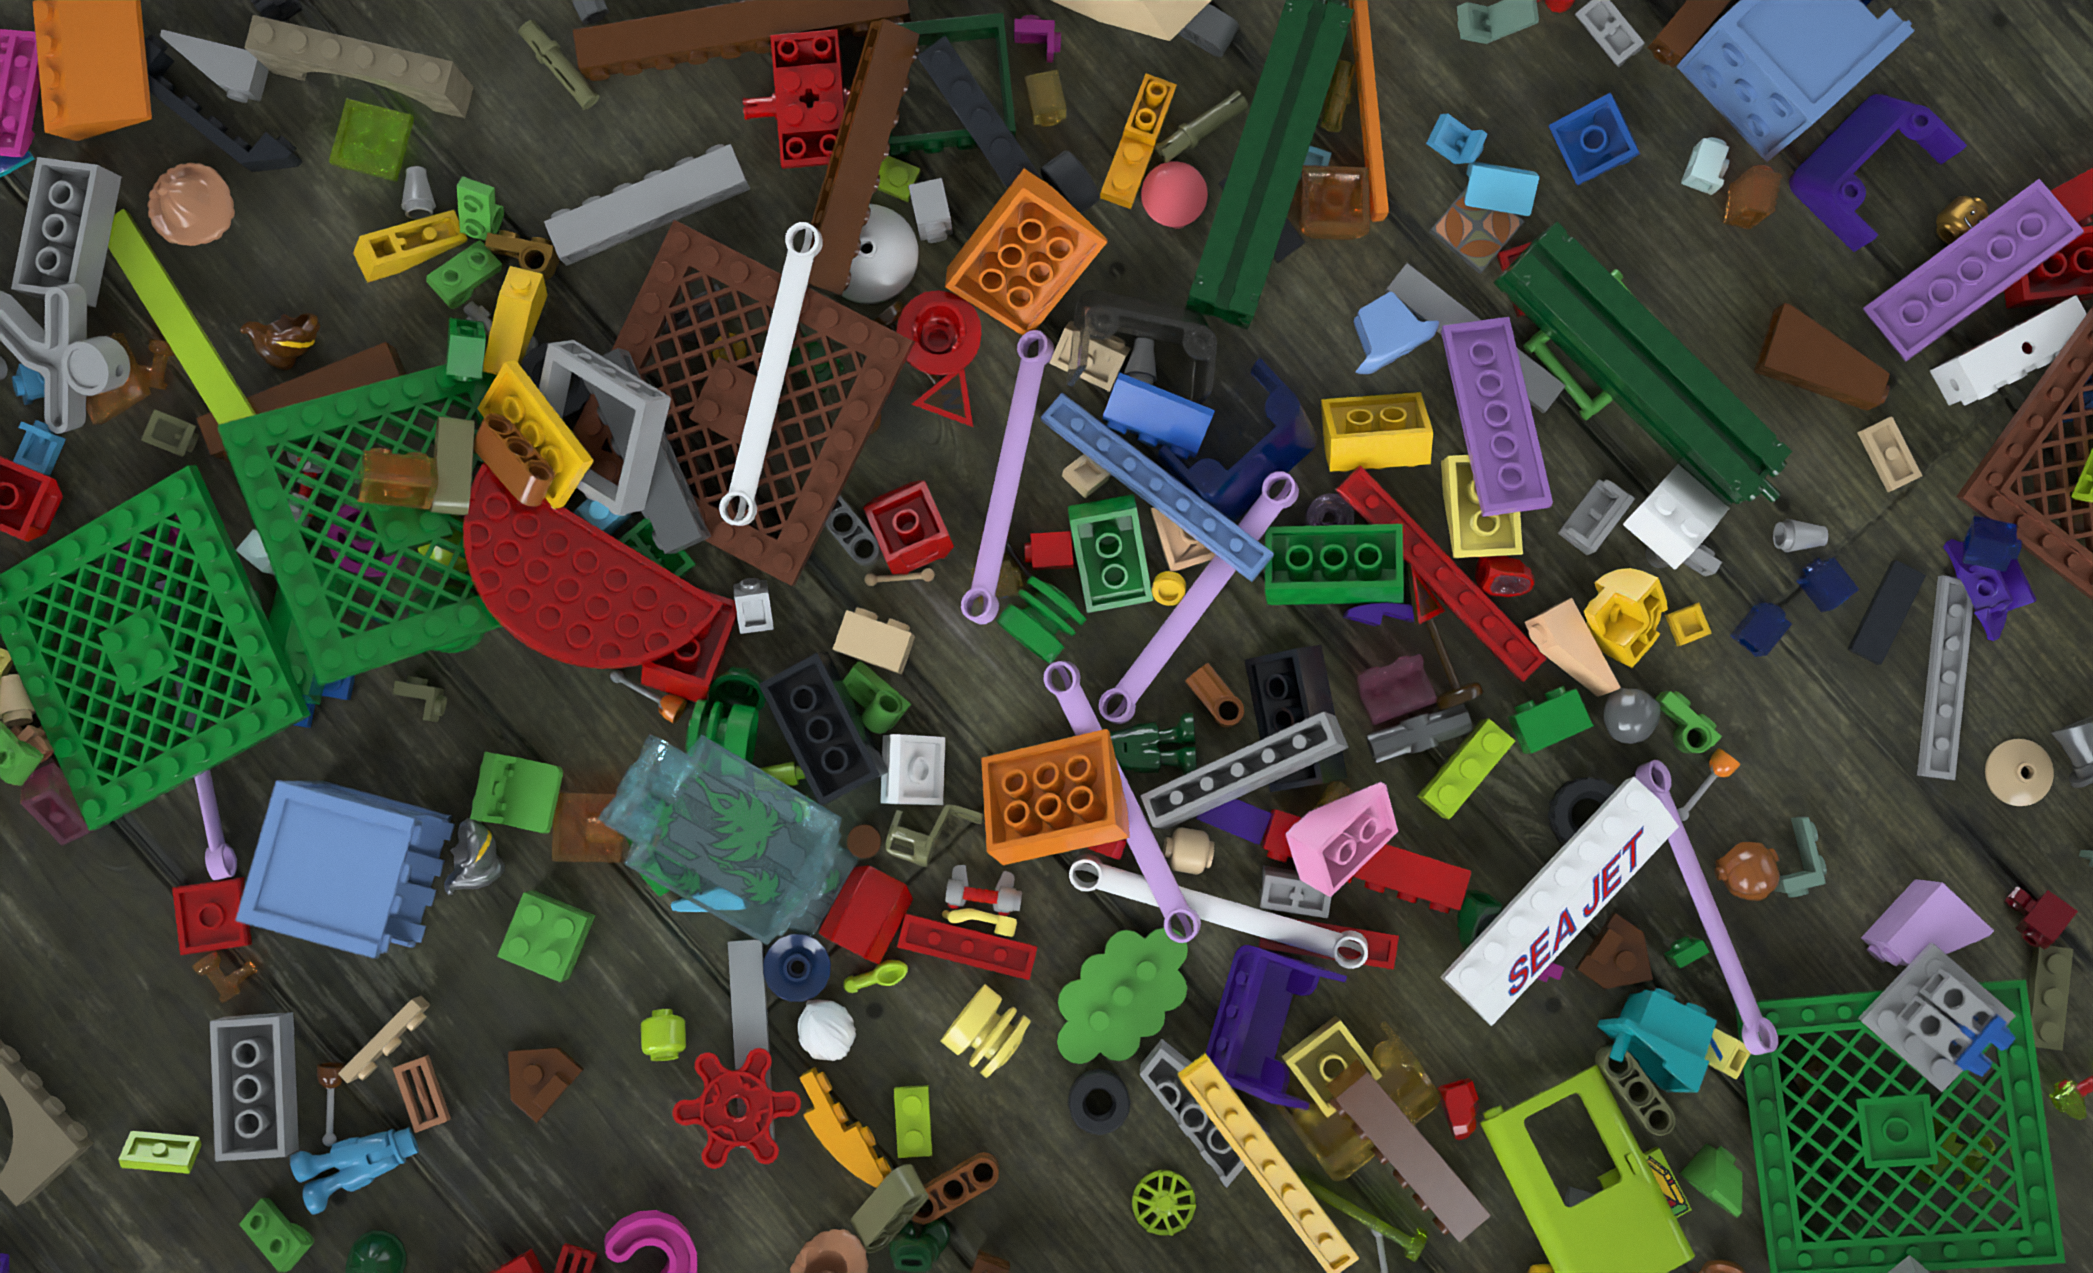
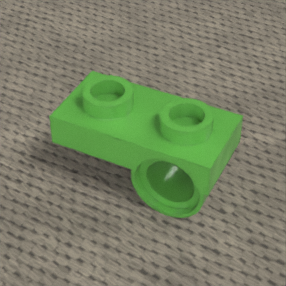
M462 176L457 184L460 232L472 238L486 241L487 233L497 234L503 220L504 208L501 205L495 204L494 187Z
M479 240L428 274L426 282L450 309H455L472 296L476 287L501 271L502 263Z
M861 660L853 666L843 680L850 696L865 708L862 714V721L874 733L881 734L888 731V729L891 730L911 705Z
M1671 691L1661 692L1654 699L1659 702L1660 710L1679 725L1673 734L1674 745L1679 751L1683 753H1702L1713 747L1722 737L1714 730L1717 727L1716 724L1704 714L1698 716L1690 709V701L1677 691H1674V693ZM1691 729H1694L1699 735V742L1695 747H1692L1687 741V734Z
M0 721V777L6 783L22 786L42 761L44 755L34 746L19 740Z
M261 1198L239 1223L241 1228L278 1272L290 1271L314 1243L310 1233L303 1227L290 1223L270 1198Z

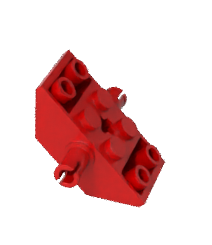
M838 30L770 35L775 92L772 96L743 98L745 120L775 117L778 123L782 169L828 165L850 94V90H847V87L844 86ZM815 100L813 107L807 108L806 103Z

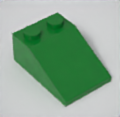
M1134 494L1068 506L1069 521L1087 613L1153 601Z

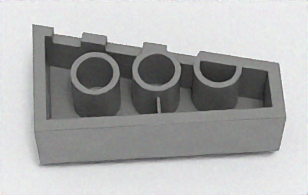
M1161 1039L1140 1065V1076L1166 1110H1169L1178 1122L1179 1127L1186 1136H1189L1199 1149L1200 1154L1216 1171L1219 1179L1227 1188L1245 1164L1180 1080L1177 1073L1192 1062ZM1247 1107L1266 1134L1270 1136L1269 1124Z

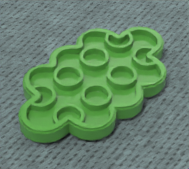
M1164 927L1156 928L1145 938L1139 933L1127 929L1117 931L1111 935L1106 942L1105 952L1093 954L1086 958L1081 965L1080 979L1068 982L1059 993V1010L1067 1020L1058 1032L1057 1038L1058 1048L1062 1056L1071 1063L1077 1064L1091 1061L1100 1052L1105 1057L1115 1061L1127 1060L1133 1056L1139 1048L1141 1037H1149L1158 1033L1164 1025L1165 1011L1176 1009L1186 998V980L1178 969L1187 958V942L1179 943L1173 941L1166 934ZM1172 928L1176 934L1183 936L1179 931Z

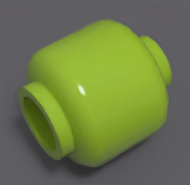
M672 1009L652 1011V1017L646 1018L641 1023L642 1052L651 1056L652 1061L677 1059L678 1053H681L686 1048L685 1020L680 1016L673 1015Z

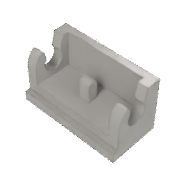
M1591 0L1575 14L1617 67L1623 65L1630 56L1637 54L1645 44L1610 0Z
M1599 479L1558 531V534L1585 555L1596 552L1635 498L1611 481L1606 479L1603 482Z
M1263 865L1262 888L1259 889L1260 908L1328 918L1332 896L1329 897L1301 881L1296 870Z

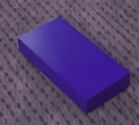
M1233 799L1196 816V819L1259 845L1272 814L1238 799Z

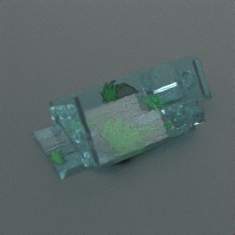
M649 734L642 745L643 748L638 760L634 765L631 764L616 788L618 789L616 796L603 809L598 818L608 827L633 840L625 865L766 945L777 935L782 936L788 928L798 934H806L812 937L857 862L858 857L838 845L841 833L838 830L842 818L703 735L687 753H684L662 739Z

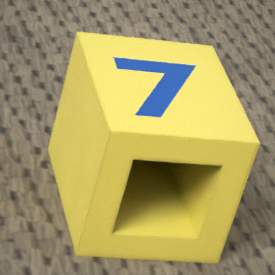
M1714 1028L1705 1059L1710 1061L1708 1065L1737 1080L1751 1053L1747 1050L1744 1043Z

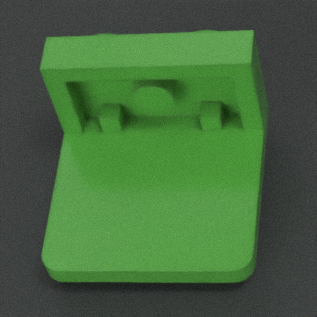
M485 752L480 766V776L472 802L470 819L509 825L539 833H548L552 827L563 769L560 766Z

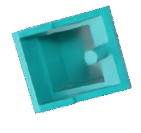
M1655 988V991L1643 990L1641 993L1629 994L1619 1018L1599 1020L1597 1026L1614 1041L1609 1055L1610 1058L1622 1062L1626 1051H1628L1647 1077L1661 1090L1666 1092L1699 1091L1710 1062L1705 1057L1717 1021L1706 1016V1009L1692 1003H1687L1685 1006L1674 1001L1676 997L1674 994Z

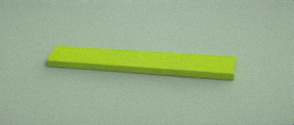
M123 208L114 215L108 248L218 424L256 415L134 219Z

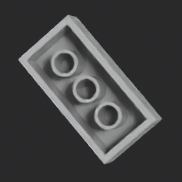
M37 157L11 287L12 290L36 299L45 300V294L49 288L76 283L86 293L87 306L96 307L121 176L95 164Z
M293 1012L225 1016L210 1021L215 1161L286 1157L299 1150Z

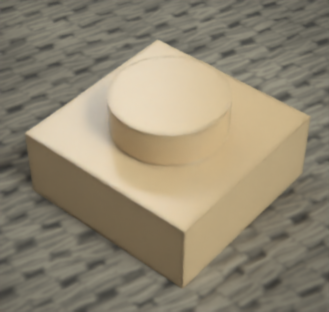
M1083 454L1064 469L1062 477L1084 498H1087L1109 480L1110 473Z

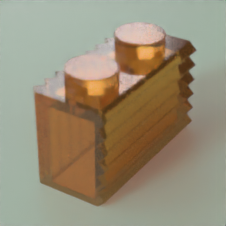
M1755 165L1745 171L1729 186L1722 223L1752 229L1775 212L1774 206L1777 205L1775 200L1778 198L1777 193L1780 191L1778 186L1781 185L1779 180L1783 178L1782 175L1773 172L1771 167L1764 165Z

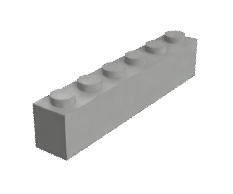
M719 144L706 150V154L695 159L687 157L675 163L674 168L667 171L656 170L644 176L643 181L633 185L631 183L621 184L613 189V193L602 198L601 196L590 197L584 200L582 206L578 208L559 210L551 215V219L544 221V224L559 259L568 266L671 223L674 220L748 191L750 187L731 144L727 146Z
M1322 712L1140 796L1152 827L1167 830L1349 747L1336 716Z

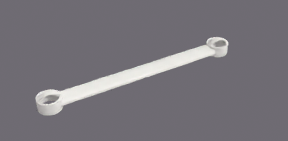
M806 222L794 224L788 229L785 242L788 252L729 492L720 502L719 511L721 517L725 522L735 526L749 524L754 520L757 513V505L754 500L813 259L820 252L823 245L821 233L813 225ZM805 229L803 248L798 253L794 249L793 238L798 231ZM814 232L815 243L813 247L810 249L812 236ZM740 496L739 509L735 519L732 520L728 515L727 507L732 498ZM748 503L749 512L747 516L743 519L746 510V505Z
M1084 854L1077 857L1069 870L1071 883L1081 891L1088 892L1099 889L1159 907L1143 875L1105 865L1098 857L1092 854ZM1075 870L1088 871L1099 878L1091 883L1083 882L1076 876ZM1179 886L1188 906L1195 910L1202 920L1335 958L1339 965L1349 969L1360 967L1367 959V940L1357 931L1335 932ZM1349 947L1359 951L1362 955L1356 959H1346L1342 957L1337 948Z

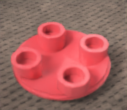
M1178 161L1165 162L1152 169L1146 176L1141 190V203L1147 214L1157 223L1175 229H1181L1195 221L1202 214L1208 198L1207 185L1203 176L1191 165Z

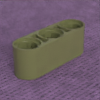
M438 416L434 445L431 512L464 516L468 514L471 491L474 420Z
M1613 1044L1602 1046L1596 1053L1595 1063L1637 1123L1654 1135L1665 1136L1674 1129L1676 1123L1675 1115L1633 1056L1626 1051L1620 1066L1615 1070H1610L1608 1061ZM1634 1082H1640V1094L1635 1098H1630V1086ZM1655 1110H1660L1662 1113L1661 1121L1657 1125L1651 1126L1649 1123L1650 1114Z
M912 1165L900 1166L887 1175L851 1218L850 1223L861 1244L865 1247L866 1253H874L886 1247L927 1201L929 1195Z

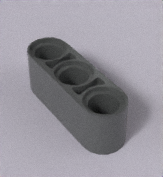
M1208 3L1178 35L1208 53L1222 57L1239 31L1240 25L1232 17Z
M839 496L825 526L857 564L871 566L880 559L881 548L872 533L843 498ZM841 516H849L853 521L851 529L843 533L838 532L835 529L836 520ZM862 542H871L874 545L873 554L868 558H859L856 554L857 546Z

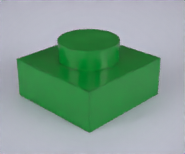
M1685 936L1670 945L1672 949L1664 953V956L1670 966L1681 969L1708 954L1709 950L1703 940L1697 938L1690 939L1689 936Z

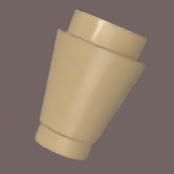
M19 674L1 677L0 719H3V724L7 727H13L14 725L23 726L33 722L32 715L35 714V709Z

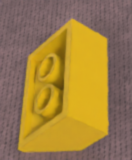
M1421 392L1321 399L1324 448L1330 472H1347L1355 470L1358 466H1362L1364 469H1382L1386 467H1414L1431 464L1433 429Z

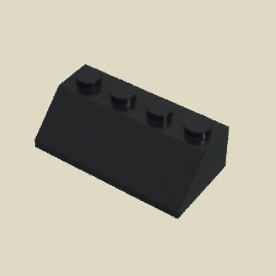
M1322 645L1296 648L1245 660L1260 741L1322 712L1335 716ZM1343 751L1269 783L1270 792L1348 778Z

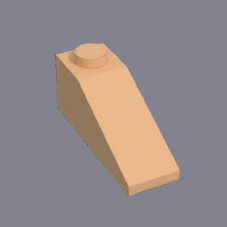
M1572 598L1556 604L1524 622L1529 630L1531 640L1537 645L1540 652L1597 697L1621 688Z

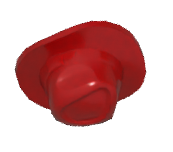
M939 290L923 292L910 300L898 319L896 333L915 342L906 361L915 369L933 375L954 374L966 368L978 352L982 334L981 321L975 308L962 297L951 292Z

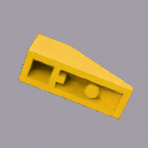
M450 210L361 235L353 254L368 283L403 272L467 242L468 238L466 234L460 232L459 219L455 211Z
M513 266L509 267L498 296L483 361V372L497 375L504 362L516 360L521 366L548 296L543 274Z

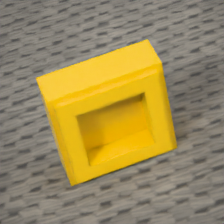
M1699 602L1665 615L1677 646H1682L1712 634Z

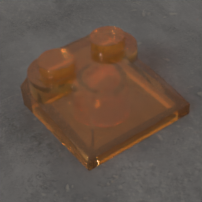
M1303 165L1301 171V216L1299 219L1301 233L1313 239L1353 240L1368 235L1370 230L1369 167Z

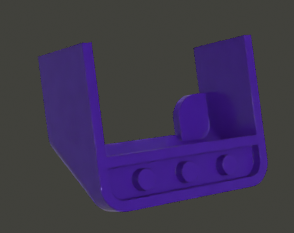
M1883 94L1872 95L1792 173L1789 180L1792 193L1853 252L1867 245L1878 236L1854 212L1863 203L1866 197V189L1861 180L1853 173L1897 129L1907 138L1915 140L1940 165L1967 146L1929 108Z
M1241 946L1233 958L1206 1054L1229 1085L1269 1103L1308 1110L1310 1103L1286 1093L1289 1083V1070L1283 1062L1274 1059L1293 994L1299 996L1310 995L1316 989L1319 977L1345 983L1347 976L1256 946Z

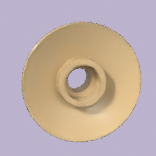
M2011 739L1999 744L1990 753L1985 766V778L1991 792L2002 802L2013 806H2027L2041 800L2050 790L2054 777L2053 764L2047 752L2037 743L2026 739ZM2024 766L2028 768V777L2026 779L2021 775V769Z

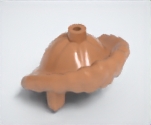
M181 163L175 168L168 169L167 173L159 176L158 181L149 192L150 201L147 204L149 208L148 217L151 219V224L157 233L170 243L196 246L218 240L222 237L223 232L229 229L231 219L235 214L233 198L230 195V189L215 169L200 163Z
M832 1229L830 1231H823L804 1244L800 1253L796 1256L795 1262L790 1267V1273H868L866 1249L861 1244L859 1238L848 1230Z

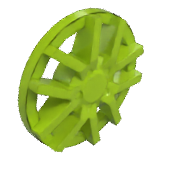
M1157 1170L1144 1176L1136 1185L1132 1196V1209L1136 1220L1147 1232L1162 1236H1173L1175 1233L1185 1229L1192 1220L1196 1209V1198L1192 1186L1182 1175L1170 1170ZM1163 1176L1172 1177L1170 1189L1163 1188ZM1158 1177L1157 1190L1146 1183ZM1177 1180L1186 1187L1185 1190L1174 1192ZM1142 1188L1152 1193L1150 1199L1139 1196ZM1190 1195V1203L1178 1204L1177 1198ZM1138 1202L1148 1205L1141 1214L1138 1211ZM1190 1209L1184 1220L1177 1211ZM1151 1212H1154L1157 1216L1149 1225L1143 1219ZM1175 1215L1180 1224L1171 1228L1168 1217ZM1163 1219L1167 1229H1157L1155 1226Z

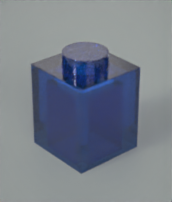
M1974 516L1963 540V563L2006 572L2011 559L2016 560L2022 546V540L2017 539V524Z
M1834 557L1822 561L1820 558H1816L1802 569L1805 574L1796 580L1820 612L1834 610L1859 590Z
M1765 602L1754 605L1730 636L1755 657L1766 656L1792 623L1785 618L1786 613L1779 606Z

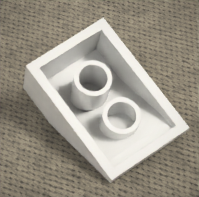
M1677 464L1623 525L1673 569H1676L1712 532L1729 510V507Z

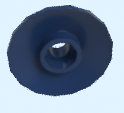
M790 934L779 938L768 949L763 962V975L767 986L776 996L790 1002H803L814 998L825 988L831 973V961L827 950L817 939L806 934ZM796 960L804 963V971L801 973L795 972L792 968V964Z

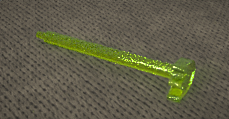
M1299 1176L1312 1195L1407 1248L1404 1252L1405 1257L1414 1262L1418 1259L1427 1241V1231L1418 1227L1414 1237H1410L1305 1176Z

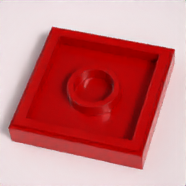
M244 877L172 888L180 955L252 945L250 924L236 921L245 890Z

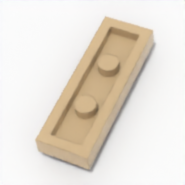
M422 996L411 999L338 1074L347 1083L358 1078L362 1081L365 1080L378 1067L374 1062L383 1053L386 1056L391 1054L402 1043L399 1037L407 1029L413 1031L426 1019L423 1012L430 1004Z

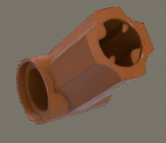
M1206 663L1185 680L1219 726L1224 728L1233 727L1243 718L1244 706L1241 700L1233 695L1209 663ZM1223 703L1233 704L1237 709L1236 718L1229 721L1224 720L1219 714L1220 705Z

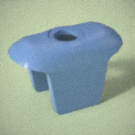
M1388 292L1358 311V316L1353 320L1366 354V359L1355 373L1372 374L1429 341L1435 336L1439 327V321H1418L1393 292Z

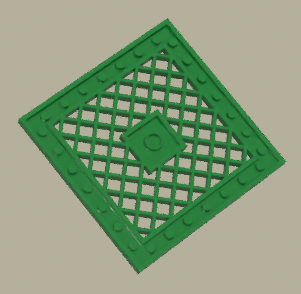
M446 364L218 424L217 430L319 686L503 627L489 612L480 596L466 599L471 587L476 588L470 576L453 569L459 556L466 559L463 537L459 545L445 540L452 537L453 532L451 528L463 533V522L450 517L451 514L431 512L432 480L428 471L416 474L421 464L433 469L434 459L426 456V453L431 444L435 445L438 416L449 417L446 414L451 404L469 412L465 420H471L474 415L480 428L484 417L477 408L497 375L482 371V379L474 378L473 381L469 382L453 379V375H446ZM445 403L441 413L430 408V406ZM412 412L408 422L396 417L397 415ZM419 413L436 421L431 432L413 425ZM379 421L374 431L363 426ZM386 422L403 430L398 441L380 434ZM474 429V438L478 432L476 429ZM345 430L341 440L328 435ZM352 431L370 439L364 451L346 443ZM408 433L426 441L421 452L403 445ZM311 439L306 450L294 445L295 443ZM318 441L335 448L330 461L312 453ZM375 442L393 450L387 462L369 454ZM276 449L273 457L270 458L268 451ZM284 450L301 458L295 470L278 463ZM341 452L359 459L353 471L335 464ZM398 453L416 461L410 473L392 465ZM473 453L472 472L476 465L481 467L484 463L477 453ZM307 461L325 469L319 481L301 473ZM364 463L382 470L377 482L359 475ZM330 472L348 480L342 492L325 485ZM277 473L290 478L284 491ZM388 473L400 478L382 484ZM471 477V486L475 479L473 477ZM296 482L314 489L308 502L290 494ZM354 483L367 488L360 490L359 496L361 501L348 495ZM319 493L338 500L331 513L314 505ZM343 503L361 511L355 524L337 516ZM289 504L303 510L297 523ZM309 513L327 521L320 534L302 526ZM366 514L374 532L361 527ZM332 524L350 532L344 545L326 537ZM355 535L374 543L368 555L350 548ZM302 536L316 542L310 554H308ZM430 544L425 556L412 550ZM321 545L339 552L333 566L315 558ZM379 546L384 558L397 554L391 566L373 558ZM436 546L454 554L448 566L430 558ZM345 556L363 563L357 576L339 569ZM402 556L420 564L415 576L396 569ZM368 566L387 574L381 587L362 579ZM425 567L443 574L438 587L420 580ZM314 568L328 573L323 586H321ZM334 577L352 584L346 598L328 590ZM392 577L410 585L404 598L386 590ZM448 577L467 585L461 598L442 590ZM358 587L376 595L370 608L352 601ZM415 587L433 595L427 608L409 600ZM381 598L399 605L393 619L375 611ZM438 598L451 603V605L433 610ZM327 600L341 605L335 619ZM346 609L365 616L359 630L340 622ZM404 609L419 614L399 621ZM370 619L384 625L365 631ZM340 632L349 635L350 637L342 639Z
M195 465L184 467L0 574V634L89 831L99 829L311 716L199 469ZM171 526L180 529L176 544L167 541ZM157 528L156 536L148 534V532ZM145 541L153 544L149 559L141 556ZM131 543L129 551L121 549ZM189 543L193 551L188 549ZM165 549L174 552L170 567L161 564ZM118 557L127 559L123 574L115 571ZM185 557L194 560L190 575L182 572ZM105 558L103 566L95 564L99 560ZM138 565L147 567L143 582L135 579ZM92 571L100 574L97 589L89 586ZM79 572L77 581L70 579V577ZM159 572L167 575L164 590L155 587ZM203 574L205 575L207 582L202 580ZM112 579L120 582L117 597L109 594ZM179 580L188 583L184 598L175 595ZM66 586L74 589L71 604L63 601ZM53 587L51 596L44 593ZM132 587L141 590L137 605L129 602ZM199 588L208 591L205 606L196 603ZM86 594L94 597L91 612L83 609ZM152 596L161 598L160 604L150 605ZM40 602L48 604L45 618L37 616ZM106 602L114 605L111 620L102 617ZM173 603L181 606L178 621L169 618ZM217 605L219 606L221 613L216 611ZM60 609L68 612L65 626L57 624ZM126 610L135 613L124 619ZM193 611L202 614L198 629L189 626ZM80 617L88 620L85 634L77 632ZM213 620L223 623L219 638L210 634ZM100 625L108 628L98 634ZM170 628L175 629L174 635ZM54 632L62 635L59 649L51 646ZM187 635L196 638L192 652L183 649ZM231 637H233L236 644L230 642ZM74 640L82 643L79 657L71 654ZM207 642L216 646L213 660L203 657ZM94 648L102 651L99 665L90 662ZM228 651L237 654L233 669L224 665ZM185 659L189 660L186 675L177 672L187 666ZM68 663L76 665L73 679L65 677ZM201 666L210 669L206 683L197 680ZM246 667L250 675L245 674ZM88 671L96 674L93 687L85 685ZM221 674L231 677L227 692L218 688ZM108 679L116 682L113 696L104 692ZM174 680L183 683L180 697L171 695ZM161 681L159 689L151 687V685ZM242 682L251 685L248 700L238 696ZM194 689L204 692L200 706L191 703ZM82 693L90 696L87 710L78 707ZM135 695L133 704L124 701L125 696ZM148 695L157 698L153 712L144 709ZM215 697L224 700L221 714L211 711ZM102 702L110 704L107 718L98 715ZM168 703L177 706L173 720L165 717ZM235 705L245 708L233 715ZM122 710L130 713L127 726L118 723ZM188 711L197 715L194 729L185 726ZM142 718L150 721L147 735L138 731ZM209 720L218 723L206 730ZM96 724L104 727L101 740L92 737ZM162 726L171 729L167 743L158 740ZM116 732L124 735L121 749L112 746ZM182 734L190 737V739L180 744ZM135 741L144 744L141 757L132 754ZM156 749L164 752L153 758ZM109 755L118 758L115 771L106 768ZM129 763L138 766L127 772Z
M2025 979L1978 982L2016 1015L2006 1026L2015 1036V1040L2003 1051L1995 1046L1998 1065L1992 1061L1991 1067L1994 1070L1982 1084L1968 1074L1970 1070H1963L1931 1103L1928 1092H1917L1927 1079L1919 1073L1920 1076L1909 1089L1894 1079L1906 1064L1916 1072L1918 1071L1858 1019L1884 990L1756 1001L1762 1017L1768 1019L1774 1025L1777 1035H1786L1777 1045L1775 1051L1760 1055L1750 1054L1743 1067L1770 1273H1888L1909 1255L1928 1271L2065 1263ZM1734 1003L1739 1041L1744 1043L1742 1039L1744 1023L1736 1003ZM1857 1029L1848 1041H1845L1834 1032ZM1821 1032L1812 1044L1798 1035ZM1865 1032L1879 1042L1878 1046L1868 1057L1853 1047ZM1829 1035L1843 1045L1832 1060L1818 1050ZM1793 1038L1807 1048L1796 1063L1782 1053ZM1990 1042L1981 1053L1984 1054L1992 1043ZM1885 1048L1900 1058L1889 1073L1874 1063ZM1849 1051L1864 1061L1852 1076L1838 1066ZM1813 1054L1828 1064L1816 1079L1802 1068ZM1778 1057L1792 1067L1782 1080ZM1869 1067L1884 1077L1873 1092L1858 1081ZM1833 1070L1848 1080L1837 1094L1822 1084ZM1797 1073H1800L1812 1083L1801 1097L1787 1087L1788 1083ZM1964 1077L1978 1087L1966 1103L1952 1093ZM1998 1078H2000L2002 1099L1989 1090ZM1890 1083L1903 1092L1900 1094L1881 1095ZM1854 1085L1867 1095L1855 1097L1856 1110L1842 1100ZM1818 1088L1832 1098L1821 1113L1807 1103ZM1783 1092L1796 1101L1787 1114H1785ZM1984 1094H1987L1999 1104L1987 1119L1973 1109ZM1948 1096L1962 1106L1951 1121H1948L1936 1111ZM1838 1104L1852 1114L1851 1118L1841 1129L1827 1119ZM1802 1107L1816 1117L1806 1131H1803L1791 1121ZM1968 1113H1971L1983 1123L1971 1138L1957 1128ZM2003 1113L2005 1114L2007 1134L1994 1125ZM1932 1115L1946 1125L1936 1138ZM1857 1122L1861 1145L1847 1135ZM1822 1123L1837 1133L1826 1147L1811 1137ZM1787 1126L1801 1136L1791 1149ZM1989 1129L2004 1139L1992 1154L1978 1144ZM1953 1131L1966 1141L1965 1145L1955 1156L1941 1146ZM1843 1139L1857 1149L1846 1163L1832 1154V1151ZM1807 1141L1821 1152L1810 1166L1796 1156ZM1973 1148L1987 1157V1160L1976 1172L1962 1163L1963 1159ZM2008 1148L2010 1150L2012 1170L1999 1160ZM1937 1150L1951 1160L1939 1175L1926 1166L1929 1164H1939ZM1862 1156L1865 1169L1875 1168L1866 1180L1852 1169ZM1827 1157L1841 1168L1830 1182L1816 1172ZM1792 1160L1805 1170L1796 1183L1794 1182ZM1994 1164L2009 1174L1997 1189L1983 1179ZM1911 1166L1903 1177L1889 1168ZM1957 1166L1971 1176L1960 1191L1945 1181ZM1920 1169L1935 1179L1923 1194L1909 1183ZM1884 1171L1898 1181L1887 1195H1884L1873 1186L1874 1182ZM1847 1174L1862 1184L1851 1198L1836 1188ZM1811 1176L1825 1186L1815 1200L1800 1190ZM1978 1183L1992 1193L1981 1207L1967 1198L1968 1194ZM2013 1183L2017 1205L2004 1195ZM1941 1185L1955 1195L1944 1210L1930 1200ZM1904 1188L1918 1197V1200L1907 1212L1893 1202ZM1868 1190L1882 1200L1871 1214L1857 1204ZM1832 1192L1845 1202V1205L1835 1216L1821 1206ZM1796 1194L1810 1205L1800 1218ZM1999 1199L2013 1209L2002 1224L1988 1214ZM1962 1201L1976 1211L1965 1226L1950 1216ZM1925 1204L1939 1214L1928 1228L1914 1218ZM1888 1206L1902 1216L1892 1230H1889L1877 1220ZM1852 1208L1866 1218L1855 1233L1841 1222ZM1816 1210L1830 1221L1819 1235L1805 1224ZM1983 1218L1996 1227L1974 1229ZM2019 1218L2020 1227H2011ZM1946 1220L1958 1229L1938 1231ZM1909 1222L1921 1231L1919 1233L1900 1234ZM1872 1225L1885 1234L1864 1236ZM1836 1227L1849 1236L1828 1238ZM1801 1229L1813 1239H1802Z

